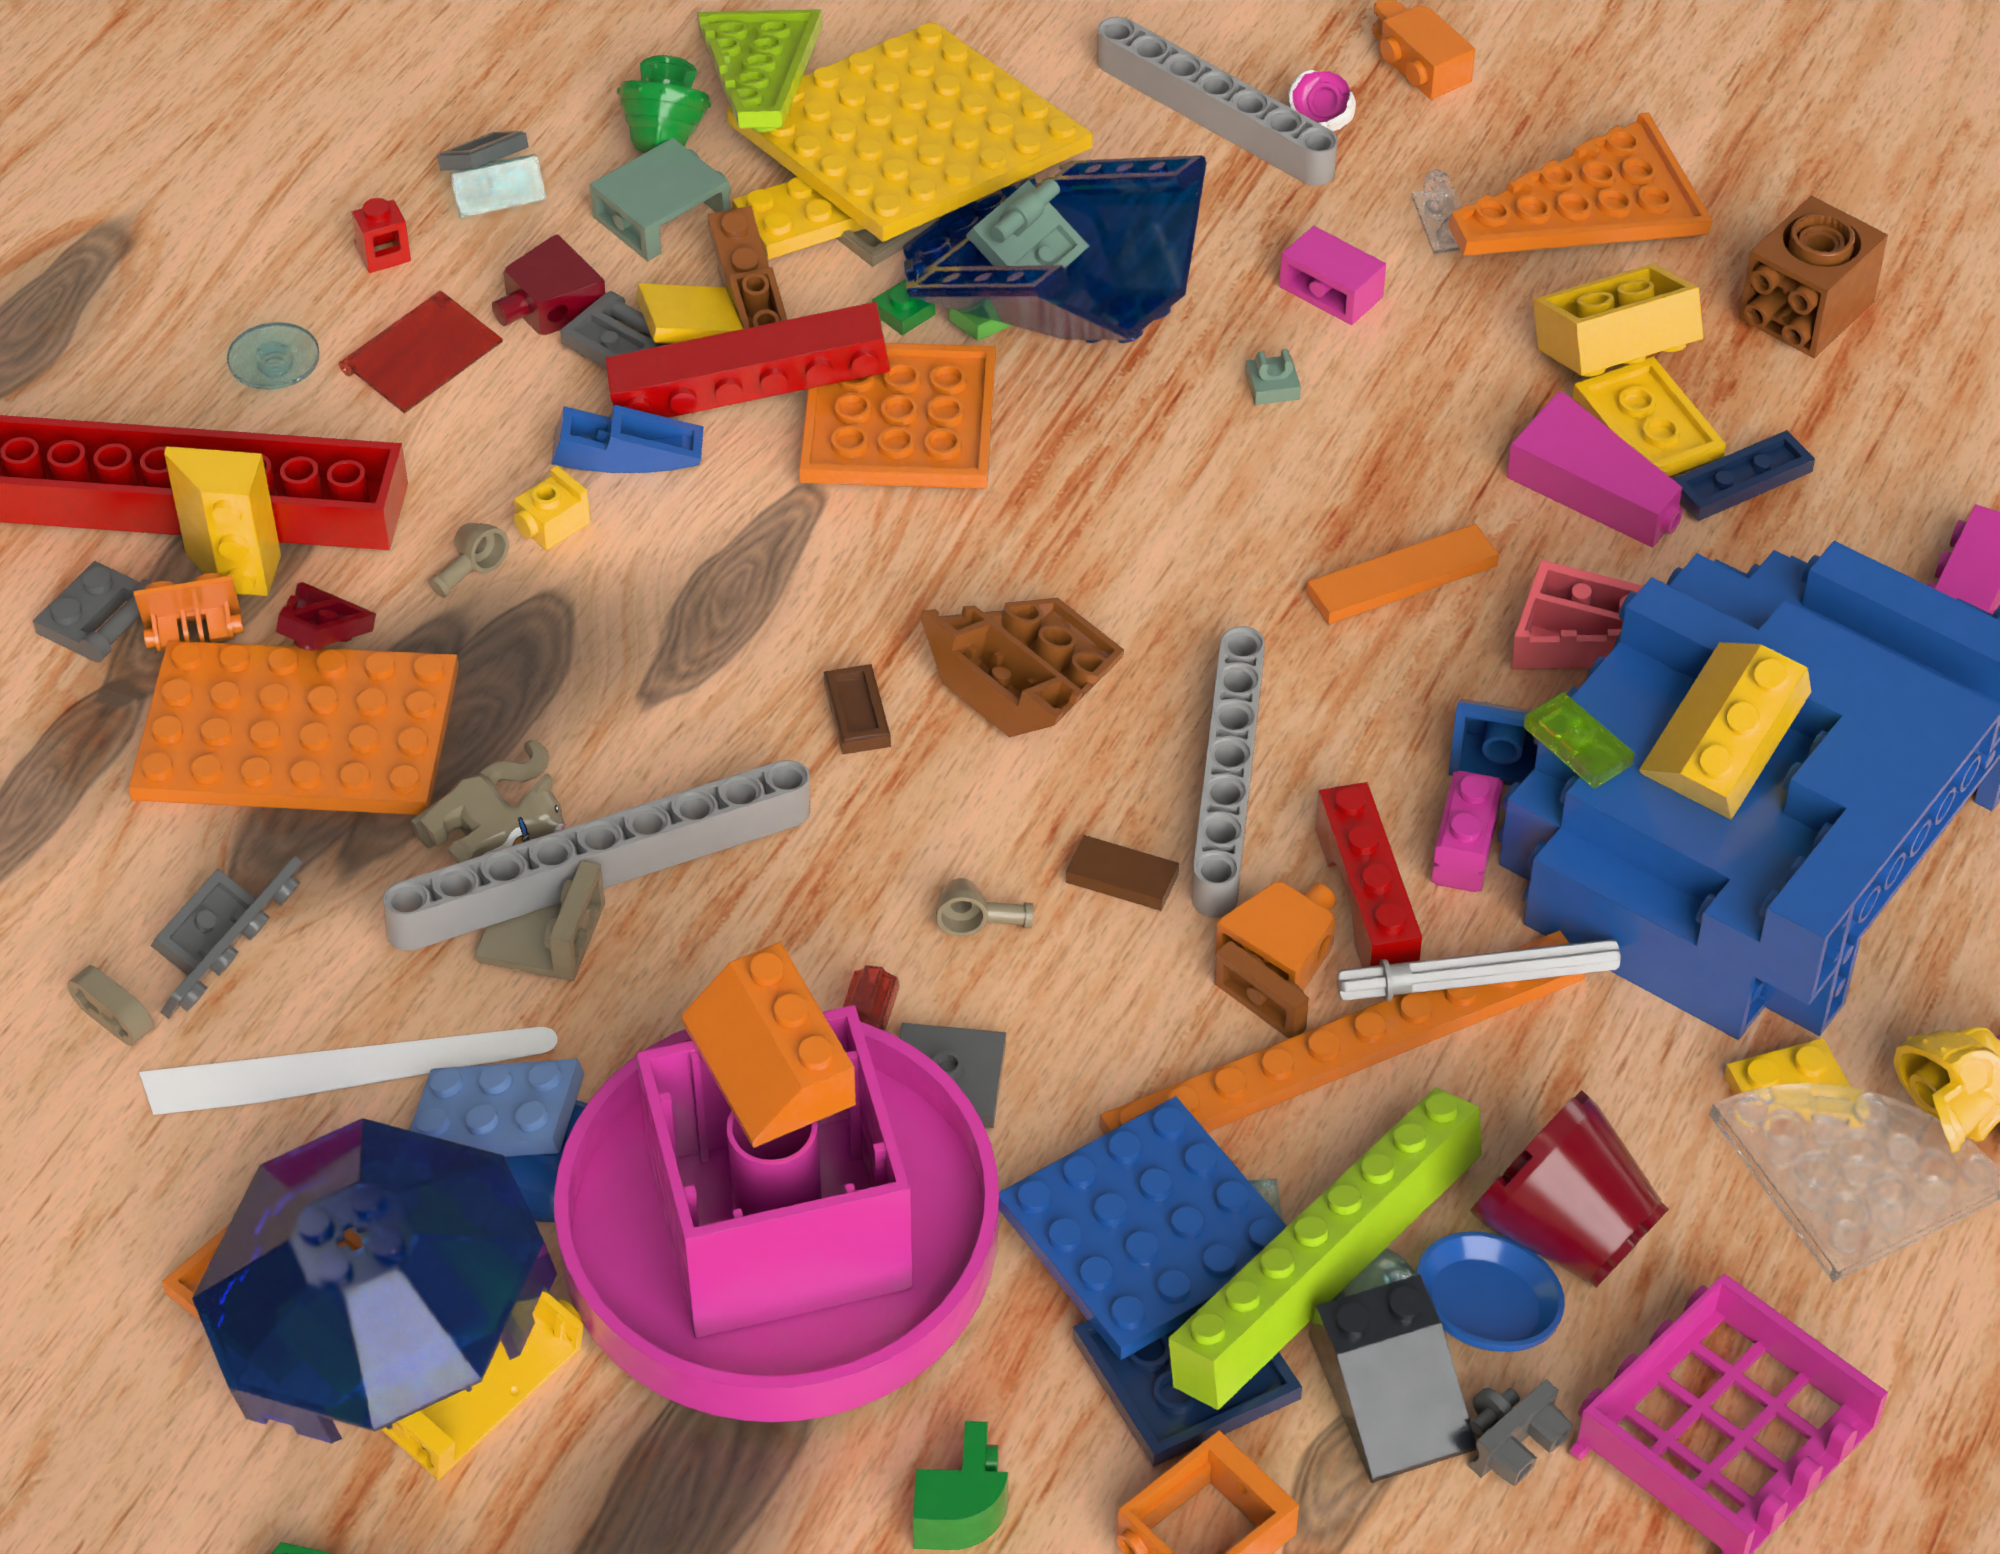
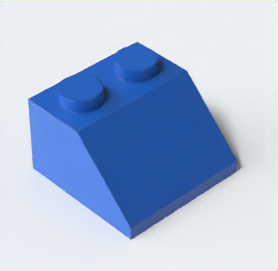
M1460 699L1456 707L1448 775L1453 776V772L1465 771L1497 777L1503 781L1504 785L1511 786L1516 781L1522 783L1535 768L1538 745L1534 744L1536 731L1546 717L1553 719L1556 714Z

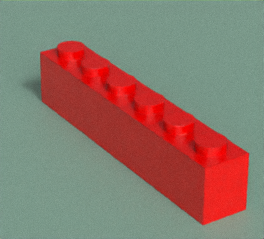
M877 302L606 357L609 391L613 405L667 418L891 372Z

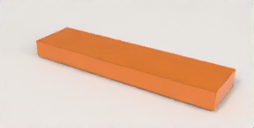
M1475 523L1307 581L1306 593L1326 622L1332 624L1498 566L1499 554Z

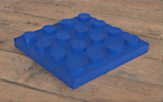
M1176 1096L999 1192L1000 1212L1120 1361L1182 1326L1287 1227Z

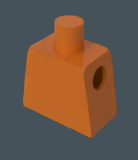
M1273 882L1217 922L1215 954L1231 940L1246 952L1256 954L1264 962L1265 966L1284 980L1296 983L1304 991L1332 949L1336 918L1330 910L1337 903L1336 897L1326 885L1318 882L1314 883L1304 894H1301L1284 882Z

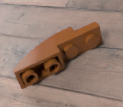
M748 206L709 213L708 227L718 259L719 276L722 286L727 289L743 329L788 320L773 268L769 267L752 207Z

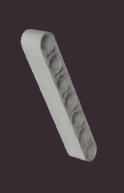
M1110 17L1099 24L1097 63L1104 72L1303 183L1320 186L1331 182L1335 177L1338 138L1332 130L1130 19Z
M1246 626L1228 629L1223 634L1220 642L1193 865V906L1202 915L1212 918L1223 917L1234 910L1239 894L1265 648L1264 637L1254 628Z

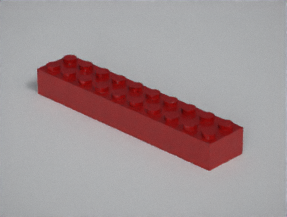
M0 415V522L182 535L164 455L166 446L262 454L278 541L280 543L390 550L408 485L402 443Z

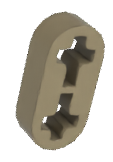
M89 965L67 982L68 990L79 1007L123 1043L132 1046L154 1028L153 1021L144 1006L98 968Z

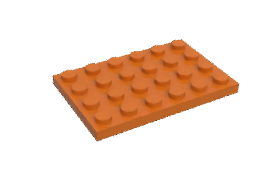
M168 641L128 787L131 801L419 815L431 805L459 669L457 655L330 648L310 651L288 646Z

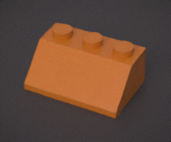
M781 941L729 962L681 1015V1021L752 1148L856 1105L854 1065Z

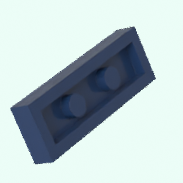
M1786 430L1676 477L1673 480L1682 487L1680 503L1697 521H1700L1813 472L1815 458Z

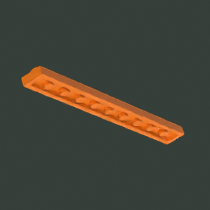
M1559 930L1512 950L1570 943ZM1586 973L1400 994L1394 996L1392 1001L1384 1000L1100 1114L1099 1127L1105 1135L1176 1096L1205 1131L1209 1132L1585 980Z

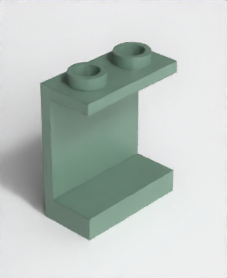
M674 138L667 140L590 183L593 218L647 262L661 254L660 226L702 202L715 212L730 210L729 194L731 189L726 177L721 172L712 169L693 150L687 149Z

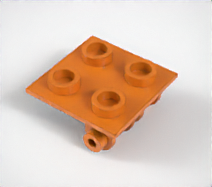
M208 573L197 576L193 582L175 585L169 581H158L146 585L143 590L133 591L145 628L143 633L146 648L156 647L158 652L166 649L168 641H180L178 624L182 623L185 642H191L188 622L193 621L197 622L200 642H206L202 621L205 619L207 620L210 643L235 639L234 634L244 633L241 609L232 575L223 577L221 574Z

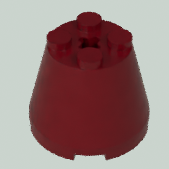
M1581 1090L1524 1148V1151L1512 1162L1503 1175L1494 1181L1470 1211L1487 1227L1583 1280L1589 1281L1597 1288L1631 1252L1644 1235L1663 1217L1669 1208L1661 1202V1198L1598 1104Z

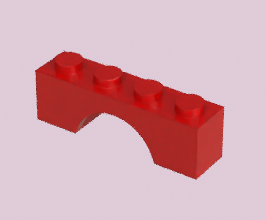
M1368 782L1319 790L1315 830L1328 867L1338 866L1344 879L1352 913L1354 945L1362 967L1378 966L1380 960L1387 959L1389 964L1420 961L1422 934Z

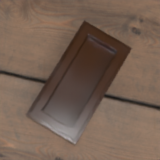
M872 664L824 671V685L842 755L891 747V735Z
M1084 835L1066 870V883L1162 911L1179 875V863Z

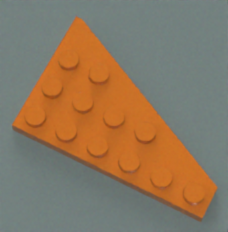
M1649 112L1638 114L1637 120L1624 128L1617 125L1609 129L1607 134L1596 136L1575 147L1572 155L1564 160L1557 162L1553 159L1545 163L1541 169L1532 170L1509 182L1507 190L1496 196L1491 197L1489 194H1486L1479 198L1475 204L1465 205L1452 212L1448 228L1463 256L1708 235L1713 220Z

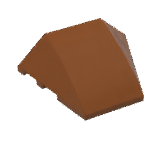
M1059 598L1006 602L1002 611L983 612L975 605L963 606L962 614L939 616L937 609L922 610L920 618L942 683L1008 737L1055 726L1120 661L1124 654L1122 647Z

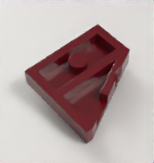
M300 582L296 586L295 596L290 595L286 606L279 613L276 632L293 639L294 645L301 649L318 651L323 646L336 642H348L352 640V637L372 632L376 613L307 583Z

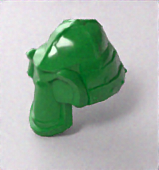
M655 55L645 58L640 63L641 81H623L620 87L617 88L623 115L629 125L631 141L635 148L642 153L648 152L671 138H674L685 147L689 136L695 132L708 108L711 107L709 95L705 92L691 89L697 70L687 60L669 55Z

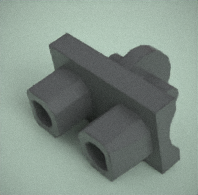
M1546 1379L1518 1403L1520 1397L1511 1388H1508L1501 1395L1490 1388H1483L1473 1398V1406L1477 1416L1470 1422V1427L1476 1434L1482 1436L1476 1443L1479 1455L1470 1462L1469 1467L1480 1478L1492 1469L1511 1485L1516 1486L1529 1474L1537 1459L1521 1443L1530 1435L1550 1453L1565 1442L1570 1434L1573 1424L1554 1405L1559 1390Z

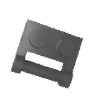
M613 291L605 293L560 330L562 344L606 369V357L673 344L655 343L643 314L625 304V299Z
M94 561L33 620L36 634L94 662H101L111 652L110 645L140 616L133 591L143 590L146 585L152 582L146 579L139 582ZM125 601H127L97 632H95Z

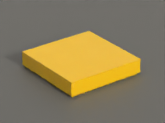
M638 283L636 299L655 343H678L743 329L726 287Z

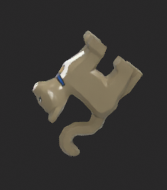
M529 740L524 744L525 751L530 758L528 762L498 761L487 766L478 774L458 780L448 794L411 820L414 834L429 849L447 841L448 832L452 829H461L466 836L456 840L448 849L449 854L457 863L564 830L565 823L562 817V809L551 792L553 780L548 773L535 784L516 807H511L495 788L497 782L501 780L523 783L536 779L547 768L550 758L547 749L539 742Z

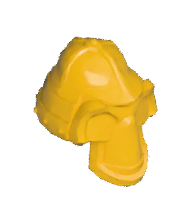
M1973 1026L1964 1027L1956 1031L1939 1030L1929 1034L1908 1036L1906 1040L1897 1044L1893 1063L1898 1078L1915 1104L1933 1121L1942 1126L1951 1154L1960 1150L1965 1138L1983 1141L1995 1125L2000 1122V1040L1988 1028Z

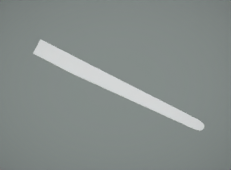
M533 1027L142 1071L139 1074L153 1115L262 1103L428 1074L434 1068L474 1066L537 1055L552 1050L556 1046L558 1038L556 1033L550 1028Z

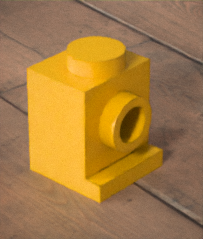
M558 465L550 469V477L513 499L515 508L513 520L516 528L525 538H532L546 551L591 523L587 489Z

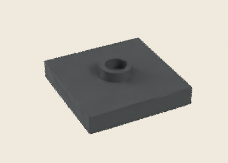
M902 1023L899 1038L914 1046L937 1063L968 1097L982 1120L984 1127L994 1128L1006 1049V1032Z

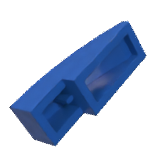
M613 405L609 417L564 406L555 430L551 464L578 470L606 473H650L699 466L702 455L704 426Z

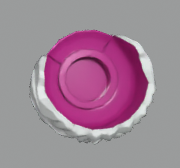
M1308 70L1298 75L1291 84L1288 91L1287 106L1328 129L1336 131L1353 119L1356 100L1347 82L1340 75L1329 71L1317 72L1315 70Z

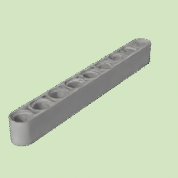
M777 761L398 882L390 886L383 896L388 941L392 946L400 950H416L560 903L565 881L567 879H574L581 860L601 864L603 889L798 826L804 823L810 814L809 770L797 761Z

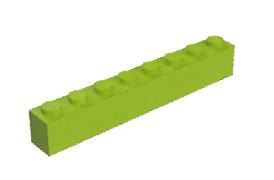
M1436 1087L1168 1338L1173 1387L1219 1410L1312 1320L1317 1305L1332 1301L1482 1156L1480 1107Z

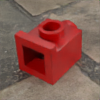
M372 198L363 204L362 209L351 211L356 237L354 244L369 273L411 261L406 221L394 199L387 201L383 198ZM389 242H392L393 244L392 247L386 249H382L379 251L374 250V247L382 244H386Z

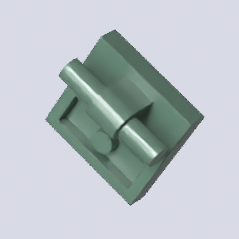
M1047 179L1038 188L1028 180L966 235L1026 302L1089 247L1082 237L1049 203L1060 193L1059 185L1052 179Z

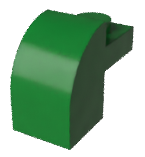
M965 1421L962 1470L916 1469L913 1508L914 1549L960 1550L969 1548L988 1539L1002 1524L1008 1509V1472H998L999 1445L988 1444V1422Z

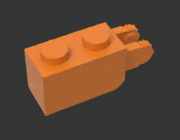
M1377 0L1374 3V14L1379 16V18L1373 23L1372 34L1380 42V54L1387 63L1392 64L1414 87H1417L1430 100L1472 82L1475 48L1432 9L1424 6H1415L1407 9L1403 4L1398 3L1397 0Z

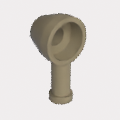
M467 523L461 526L454 538V544L460 556L440 574L434 575L428 580L431 588L440 597L445 598L450 594V590L473 569L481 573H488L499 567L504 561L509 547L508 537L503 530L484 523Z
M965 878L954 879L945 886L936 908V918L939 927L944 932L958 937L973 935L983 929L986 923L1022 925L1023 928H1031L1034 915L1033 903L1025 902L1024 905L986 902L976 885Z

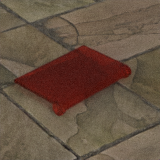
M437 291L341 360L339 367L348 377L356 374L405 414L502 343L503 339L444 292Z

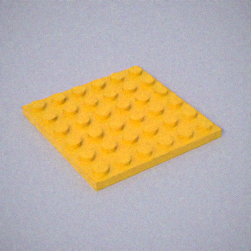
M934 21L922 24L914 30L894 38H889L881 44L862 52L853 53L848 58L826 67H820L814 72L803 76L783 127H778L770 132H756L752 128H739L731 107L727 108V123L882 242L1093 148L1092 132Z

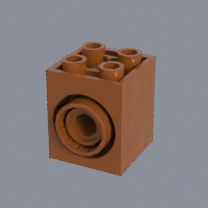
M1811 195L1750 251L1739 319L1815 359L1874 303L1888 234Z

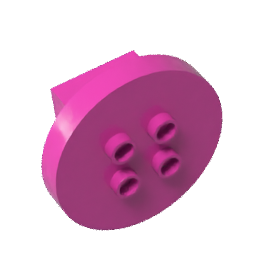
M855 1005L823 1012L855 1068L856 1105L752 1148L686 1029L651 1045L642 1052H637L634 1058L613 1074L591 1098L569 1135L557 1172L554 1192V1218L563 1276L571 1301L579 1313L585 1328L610 1359L636 1381L667 1399L685 1407L715 1416L760 1422L802 1421L831 1416L858 1408L897 1390L933 1365L958 1339L983 1300L996 1259L999 1230L997 1166L992 1145L983 1122L961 1088L937 1063L914 1046L891 1033L860 1022Z

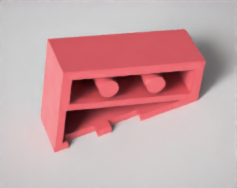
M1541 560L1514 636L1511 669L1591 668L1598 657H1607L1614 649L1616 639L1622 631L1623 620L1619 618L1620 608L1630 592L1638 593L1643 586Z

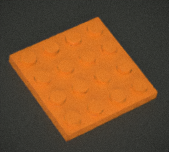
M885 343L891 372L808 389L799 469L800 483L987 489L996 346Z

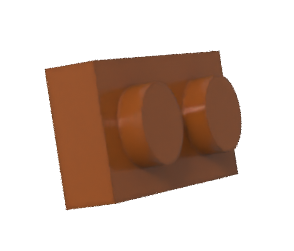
M1231 940L1216 952V986L1288 1039L1302 1034L1306 1030L1309 997L1304 994L1296 983L1284 980L1265 966L1264 962L1256 954L1246 952Z

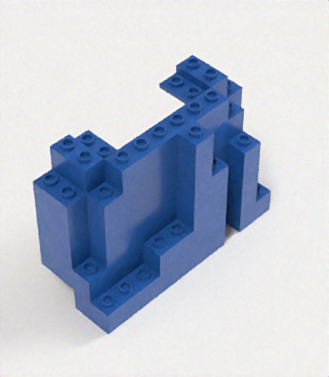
M1833 541L1821 556L1813 555L1808 563L1792 555L1788 557L1773 550L1761 565L1754 564L1747 574L1717 559L1712 561L1696 553L1683 569L1678 567L1673 571L1667 584L1651 577L1638 593L1632 591L1628 594L1620 608L1619 618L1623 620L1622 631L1616 639L1614 649L1607 657L1600 656L1596 659L1589 671L1587 680L1580 688L1577 686L1572 687L1563 700L1561 710L1553 719L1546 717L1538 727L1534 737V744L1538 745L1535 768L1522 783L1514 782L1503 799L1502 808L1506 810L1505 822L1498 834V842L1502 843L1499 865L1530 881L1523 894V901L1527 903L1524 925L1544 936L1560 930L1570 944L1608 939L1616 940L1621 960L1619 968L1611 970V972L1727 1035L1739 1040L1764 1007L1808 1031L1821 1036L1846 1002L1860 941L1865 932L1977 787L1978 790L1974 803L1993 811L2000 802V605L1993 614L1988 613L1964 600L1954 599L1836 541ZM1719 642L1761 644L1808 667L1811 686L1810 695L1732 820L1640 774L1639 771Z

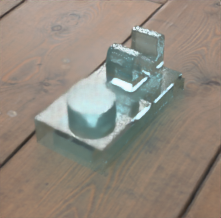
M536 154L493 162L473 170H458L450 173L460 218L546 199L538 156Z

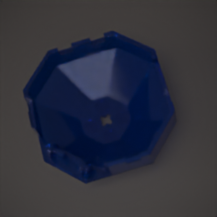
M361 1118L259 1165L192 1300L227 1386L245 1418L265 1425L269 1419L293 1426L297 1434L332 1444L342 1439L333 1420L374 1432L384 1427H387L389 1430L393 1428V1423L465 1389L467 1393L473 1391L471 1386L482 1382L500 1341L505 1348L509 1360L520 1356L535 1324L532 1315L541 1293H549L557 1272L543 1237L504 1155ZM354 1227L358 1233L366 1231L369 1233L361 1238L362 1247L358 1250L352 1251L348 1245L338 1247V1244L345 1240L344 1232L349 1228Z

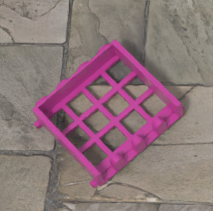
M1724 1273L1709 1288L1704 1285L1700 1286L1687 1301L1684 1313L1674 1322L1670 1319L1665 1320L1651 1337L1649 1347L1640 1356H1637L1635 1353L1629 1355L1617 1369L1614 1381L1604 1391L1596 1388L1586 1397L1578 1411V1415L1581 1417L1578 1439L1570 1448L1569 1453L1580 1461L1592 1449L1722 1549L1721 1554H1753L1880 1423L1888 1392ZM1723 1321L1755 1343L1733 1366L1701 1344ZM1765 1352L1797 1374L1776 1397H1773L1744 1375ZM1690 1353L1722 1376L1700 1399L1668 1376ZM1808 1383L1841 1406L1819 1430L1786 1406ZM1733 1384L1765 1407L1743 1431L1711 1408ZM1657 1386L1689 1408L1666 1432L1635 1409ZM1776 1416L1808 1439L1786 1463L1754 1440ZM1700 1417L1732 1441L1710 1464L1677 1441ZM1625 1418L1654 1440L1655 1443L1648 1448L1618 1424ZM1742 1450H1745L1776 1473L1753 1497L1720 1473ZM1668 1451L1699 1475L1692 1481L1661 1458V1456ZM1711 1483L1742 1508L1735 1514L1703 1489Z

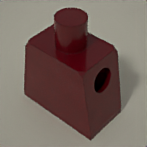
M556 234L506 266L503 272L506 296L493 301L492 310L497 321L502 326H507L523 318L538 334L548 335L561 330L606 293L605 281L565 240Z

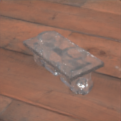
M1431 170L1427 173L1424 180L1423 191L1412 192L1411 196L1433 254L1458 251L1460 249L1448 225L1451 213L1462 208L1455 187H1450L1449 176L1441 170Z

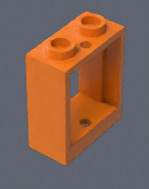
M1218 1430L1118 1509L1116 1540L1123 1554H1175L1151 1529L1211 1483L1257 1526L1254 1531L1225 1554H1273L1296 1535L1299 1504Z

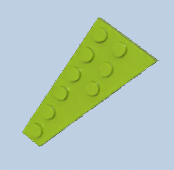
M822 10L697 12L700 32L738 127L752 128L756 132H770L778 127H783L822 29Z

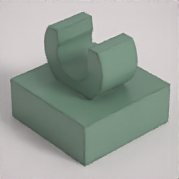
M1282 349L1281 356L1265 358L1263 351L1257 353L1255 360H1246V377L1255 405L1300 400L1301 385L1288 349Z

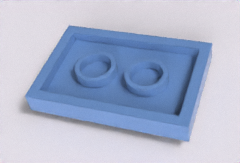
M578 1059L431 1069L403 1149L410 1162L559 1153L583 1080L584 1071Z

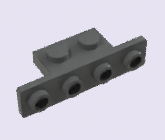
M294 856L257 899L219 869L210 876L155 937L151 944L152 948L187 975V978L172 993L160 1012L169 1019L180 1006L188 1012L208 988L202 983L207 975L213 971L220 976L238 955L239 951L233 947L238 940L245 936L251 941L269 920L270 916L264 912L269 905L275 901L282 906L301 882L294 878L303 861Z

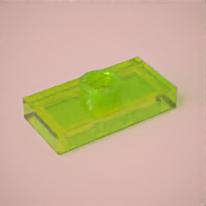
M1565 692L1560 693L1525 715L1524 728L1594 789L1633 765L1635 753Z

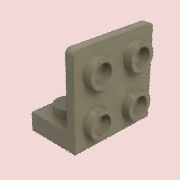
M581 860L574 879H567L564 883L560 903L486 927L476 950L477 962L574 981L605 905L601 864Z

